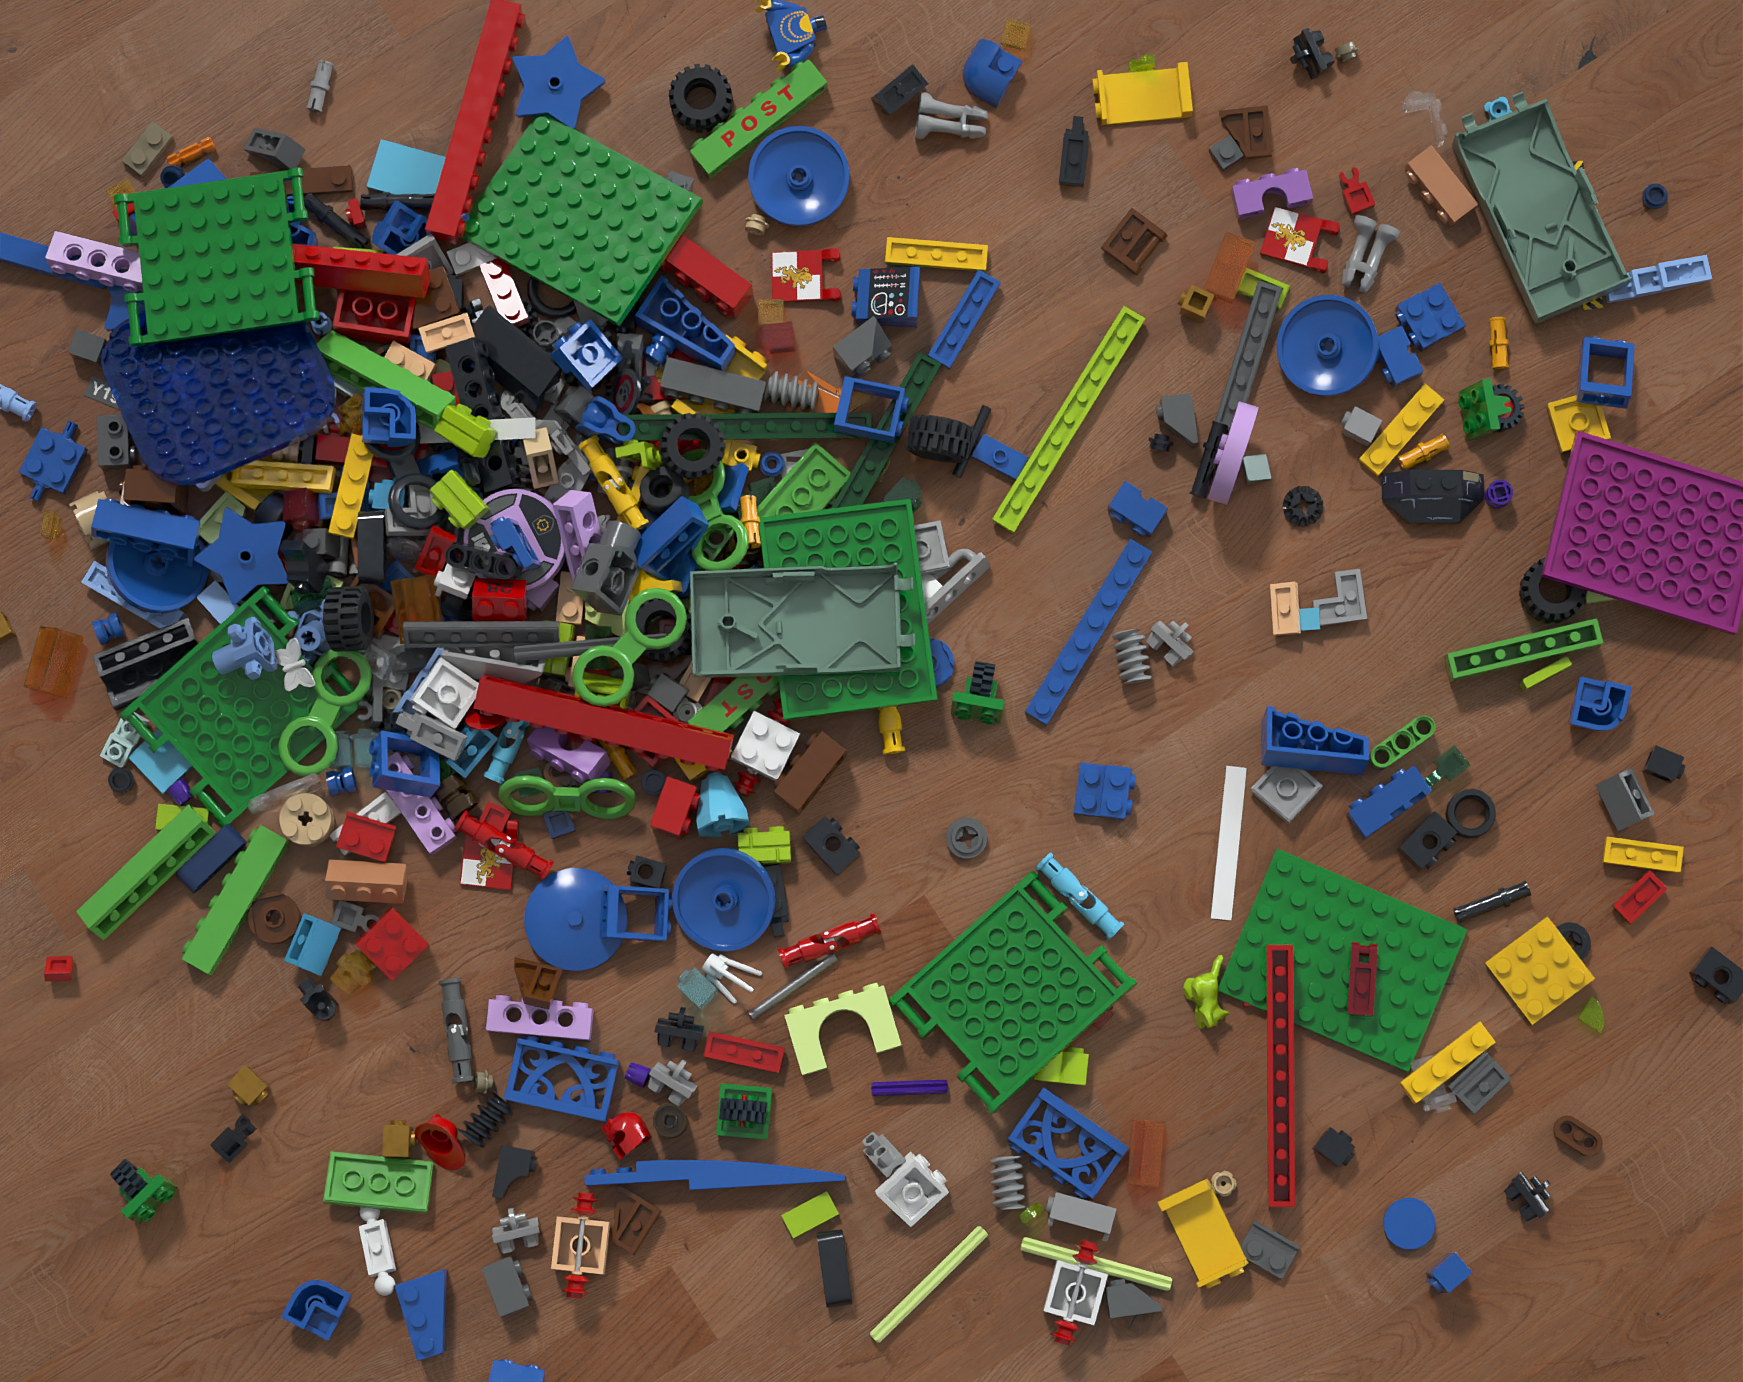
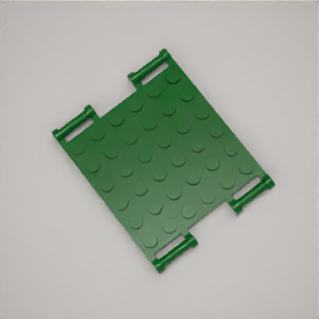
M302 168L114 195V204L117 205L120 229L118 244L120 247L139 246L143 293H128L124 295L125 304H128L131 333L129 346H142L319 320V311L315 307L312 280L315 277L314 268L295 270L290 223L308 220V212L304 208L301 178L304 177ZM288 180L292 182L295 209L292 213H289L285 182ZM134 203L136 236H130L127 204ZM296 280L303 281L306 311L300 313ZM144 302L148 335L142 336L138 303Z
M266 585L260 588L119 714L123 721L126 719L150 745L148 748L153 753L169 740L198 771L203 779L188 792L193 797L196 796L219 821L218 825L221 828L230 824L289 771L279 755L278 744L281 733L292 721L300 717L309 716L318 697L314 687H305L301 684L291 691H286L284 688V678L287 672H283L284 666L278 663V668L275 671L268 672L262 669L260 677L251 680L245 674V670L242 667L222 675L213 663L212 653L231 644V639L228 636V627L233 624L244 627L246 619L250 617H255L260 622L261 627L271 635L274 642V651L286 649L289 641L284 636L296 627L299 622L295 617L292 619L271 596L270 590ZM260 599L285 625L282 629L278 630L255 605ZM305 660L306 664L302 667L308 669L312 675L313 668ZM333 661L325 669L323 680L330 675L349 695L356 688L339 671V666ZM324 681V685L328 692H330L334 696H338L331 689V687ZM365 695L360 701H367L368 698ZM358 702L349 707H343L333 730L358 709ZM140 708L163 735L157 739L134 714L135 710ZM310 726L304 727L294 734L290 742V754L295 762L298 763L325 739L322 731ZM209 784L232 809L228 815L203 789L206 785Z
M1034 871L1025 876L889 999V1003L893 1007H897L918 1030L917 1034L922 1039L928 1037L939 1026L971 1061L958 1073L957 1078L962 1083L965 1082L987 1106L986 1110L991 1115L997 1112L1007 1100L1137 985L1136 980L1133 977L1129 978L1107 954L1108 950L1103 945L1086 957L1054 923L1056 919L1066 913L1068 907L1063 902L1060 903L1038 880L1039 876ZM1031 886L1052 909L1050 913L1046 914L1025 891L1028 887ZM1097 961H1100L1122 984L1119 988L1116 989L1094 966ZM908 994L931 1017L927 1023L904 1000ZM977 1069L1000 1093L995 1099L972 1075Z

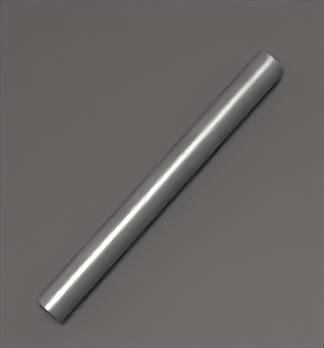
M831 952L748 1013L753 1020H756L837 962V958Z

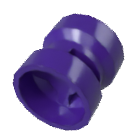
M1505 480L1493 481L1485 492L1486 503L1495 509L1505 507L1513 496L1511 484Z

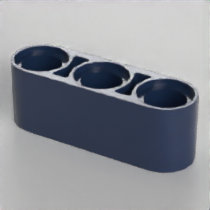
M227 824L176 872L175 876L194 894L245 847L247 841L230 824Z

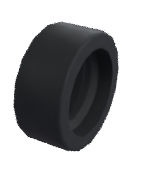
M1474 788L1464 789L1455 794L1448 802L1445 812L1446 822L1457 831L1456 834L1467 839L1478 838L1488 832L1494 824L1496 817L1495 804L1491 797L1481 790ZM1472 798L1483 804L1486 817L1479 827L1469 829L1459 824L1455 812L1461 801Z

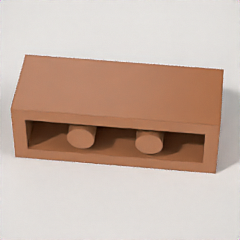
M1432 145L1407 163L1405 167L1407 171L1405 173L1406 177L1413 185L1417 184L1422 190L1421 195L1429 205L1432 203L1438 210L1436 214L1442 223H1448L1452 228L1475 211L1478 203Z
M329 860L325 878L326 900L404 903L407 886L406 864Z

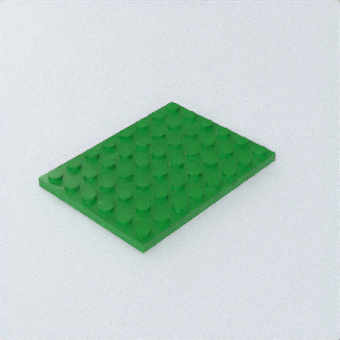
M546 114L533 118L469 213L470 219L466 221L464 235L460 238L620 326L703 204V200L699 196Z
M911 499L760 517L759 531L764 568L808 566L843 568L884 566L897 563L899 579L913 577V589L899 591L901 635L915 633V646L900 647V672L779 675L784 720L937 701Z
M1277 848L1220 981L1218 992L1251 1004L1253 1007L1266 1012V945H1293L1294 1024L1405 1072H1409L1468 929ZM1351 942H1359L1360 945L1369 946V943L1378 944L1373 1016L1346 1014ZM1359 955V963H1368V956Z

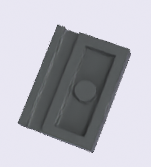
M1485 1051L1447 1087L1472 1114H1475L1512 1078Z
M1255 1220L1240 1245L1248 1261L1279 1279L1284 1277L1300 1248L1299 1245Z

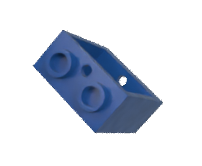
M1584 337L1579 350L1576 402L1627 409L1632 392L1635 344L1627 343L1623 340L1611 341L1603 340L1599 337ZM1589 354L1625 359L1623 386L1587 382Z
M845 376L834 422V431L894 443L895 437H900L902 433L903 421H899L901 412L906 413L909 398L905 397V388ZM854 391L896 400L889 432L847 423Z
M381 730L377 737L371 740L369 746V754L372 755L369 775L372 777L373 787L431 798L440 786L439 753L410 739L411 736ZM387 749L420 755L421 776L389 771Z
M616 885L603 886L600 938L651 942L667 941V936L670 935L671 931L670 921H667L668 911L671 910L672 897L669 895V889ZM619 894L656 897L654 934L617 932Z

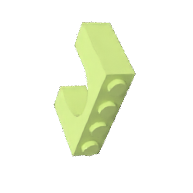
M878 983L864 986L863 992L857 994L850 990L838 994L839 999L829 1002L828 998L814 1001V1006L804 1009L803 1005L788 1009L789 1014L784 1016L802 1076L827 1069L819 1041V1032L825 1019L835 1012L851 1011L860 1015L869 1026L877 1054L902 1046L884 986L878 987Z

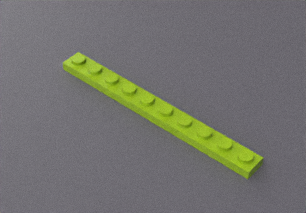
M1123 306L992 518L993 522L1014 534L1146 318Z

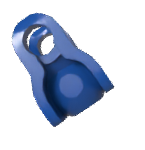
M600 396L590 400L581 416V423L575 427L576 430L590 437L597 435L613 445L630 440L636 431L635 424L631 419L619 413L611 402ZM619 423H625L628 426L629 431L626 436L619 435L615 430Z

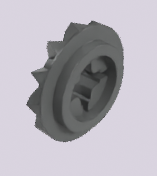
M960 818L953 822L947 831V845L951 852L960 858H974L982 853L987 844L986 829L976 819ZM963 828H965L969 835H978L971 840L970 849H968V845L965 842H956V840L963 837Z

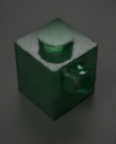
M903 477L883 497V502L911 499L912 512L914 513L922 505L920 501L922 499V493L920 492L922 488L912 478L908 481Z

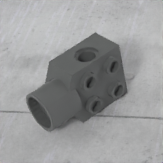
M608 521L599 543L589 544L571 589L597 612L622 616L640 572L634 551L641 534L632 526L619 521Z

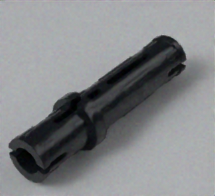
M310 192L305 196L313 205L304 199V207L318 217L317 221L328 225L356 249L365 248L357 240L367 245L370 240L369 238H366L333 211L334 208L332 206H326L313 193Z
M383 192L382 194H361L363 199H360V207L362 210L379 209L388 212L393 202L399 201L410 209H431L435 193L390 194V192Z
M1216 421L1212 422L1207 443L1204 442L1203 444L1205 449L1192 490L1190 491L1191 495L1206 498L1215 467L1214 460L1222 435L1225 434L1228 425Z
M1523 881L1506 889L1501 887L1498 889V892L1457 908L1455 907L1453 911L1455 917L1457 916L1458 923H1462L1465 920L1499 907H1509L1510 903L1531 896V891L1529 887L1527 888V882Z

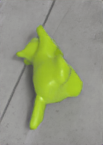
M1219 955L1214 960L1211 972L1201 974L1195 978H1188L1183 985V994L1186 999L1196 1003L1195 1020L1200 1029L1205 1028V1026L1208 1028L1217 1026L1225 1016L1230 1014L1229 1011L1220 1008L1217 1000V977L1223 961V955Z

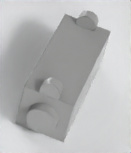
M1055 1192L1054 1197L1049 1196L1045 1211L1050 1212L1048 1226H1052L1055 1219L1104 1233L1102 1241L1107 1242L1116 1208Z

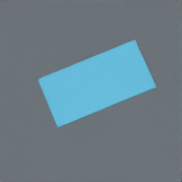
M1319 608L1299 609L1301 631L1320 629Z

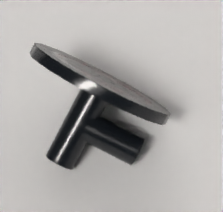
M623 369L615 377L611 386L610 402L622 415H632L638 402L649 404L652 402L653 395L645 393L651 383V379L642 376L640 380L638 374L633 369Z

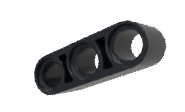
M385 510L358 512L359 584L386 583L387 533Z
M466 543L451 545L445 552L446 562L450 566L499 579L518 577L523 570V566L519 567L511 554ZM458 548L464 553L462 562H459L455 557V552ZM482 554L488 558V566L486 568L482 567L479 562ZM507 560L510 561L513 566V570L510 574L506 573L504 570V563Z
M843 1230L817 1232L826 1307L852 1305Z

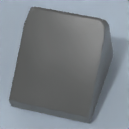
M633 663L634 681L631 691L648 685L651 681L647 665ZM622 667L612 672L615 678L623 679Z

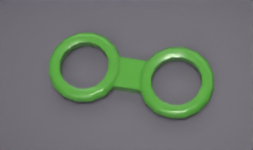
M697 449L689 451L682 455V457L689 461H697L705 455L706 450ZM720 461L717 468L713 470L714 478L709 489L701 495L689 496L690 501L699 505L709 524L695 549H691L692 556L697 565L706 571L731 570L746 555L749 544L748 532L743 523L733 516L723 515L717 496L722 490L725 481V469ZM669 485V491H670V492L672 491V488H673L672 485ZM730 526L737 534L736 549L725 560L719 562L709 561L703 554L702 545L704 538L715 527Z
M660 588L641 591L632 598L626 609L625 623L627 631L613 646L600 645L592 647L580 655L574 665L572 679L575 690L583 700L591 705L601 707L619 703L627 697L633 687L634 671L632 664L645 649L658 650L666 648L679 640L686 627L687 615L685 607L677 595L667 589ZM654 598L663 599L670 603L676 614L675 627L671 633L659 639L648 638L643 635L637 628L635 620L636 612L640 605ZM609 656L617 660L622 666L624 673L623 683L619 690L612 695H595L584 684V668L595 657Z
M330 649L322 654L315 663L312 676L315 681V686L313 687L318 697L309 716L297 718L289 723L281 733L278 744L282 762L294 774L304 777L316 776L327 770L334 762L338 751V741L333 728L343 707L351 706L365 696L372 680L371 667L365 656L359 651L335 652ZM336 658H351L360 669L361 678L359 685L354 692L347 696H334L328 692L324 685L323 675L325 668ZM304 727L318 728L326 738L327 749L321 761L314 765H299L290 754L292 737Z
M529 775L516 776L500 786L498 794L501 804L509 811L530 817L542 816L553 809L555 811L581 812L582 809L585 813L596 818L614 819L628 815L635 808L637 797L631 787L619 780L609 778L593 779L585 782L579 788L555 787L552 783L540 777ZM532 787L547 794L548 799L538 805H526L515 801L510 796V793L517 788ZM596 790H612L620 793L626 801L622 805L606 808L591 803L587 796Z

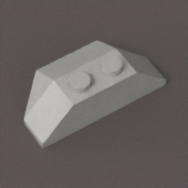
M514 647L444 648L441 654L444 660L472 679L480 680L483 674L524 684L541 676L547 659L515 661Z

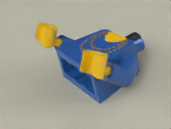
M754 0L762 4V6L755 8L757 13H761L764 10L768 11L765 12V18L777 53L772 58V61L777 60L781 63L776 68L777 71H782L785 67L804 62L816 46L814 33L827 29L824 16L820 15L809 19L805 7H800L798 4L783 0Z

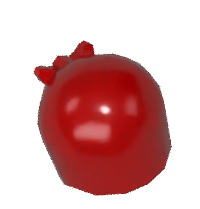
M626 1111L620 1113L612 1119H608L607 1124L600 1126V1129L606 1134V1139L620 1160L634 1148L652 1139L643 1118L634 1112Z

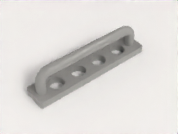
M963 548L956 550L948 557L950 569L961 559H967L969 563L925 602L927 625L990 568L991 565L982 552L976 555L973 551ZM948 571L931 575L938 581Z

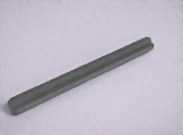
M665 633L649 634L645 636L648 638L659 639L667 635ZM620 637L515 646L513 649L515 661L580 656L592 647L600 645L613 646Z

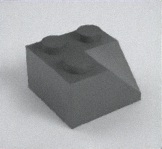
M874 316L833 346L834 358L847 375L852 378L858 377L859 379L871 371L869 367L876 362L881 364L891 356L890 352L892 351L891 342Z

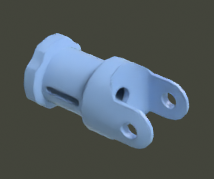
M0 384V409L5 412L11 411L22 417L23 421L28 422L36 409L37 402L28 401L18 396V392Z

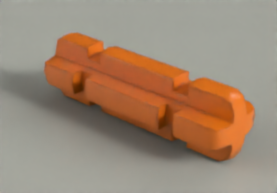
M210 137L200 140L201 143L199 144L196 142L179 150L178 154L173 153L167 157L169 165L181 167L182 163L187 164L204 156L203 153L205 152L208 154L214 151L216 148Z

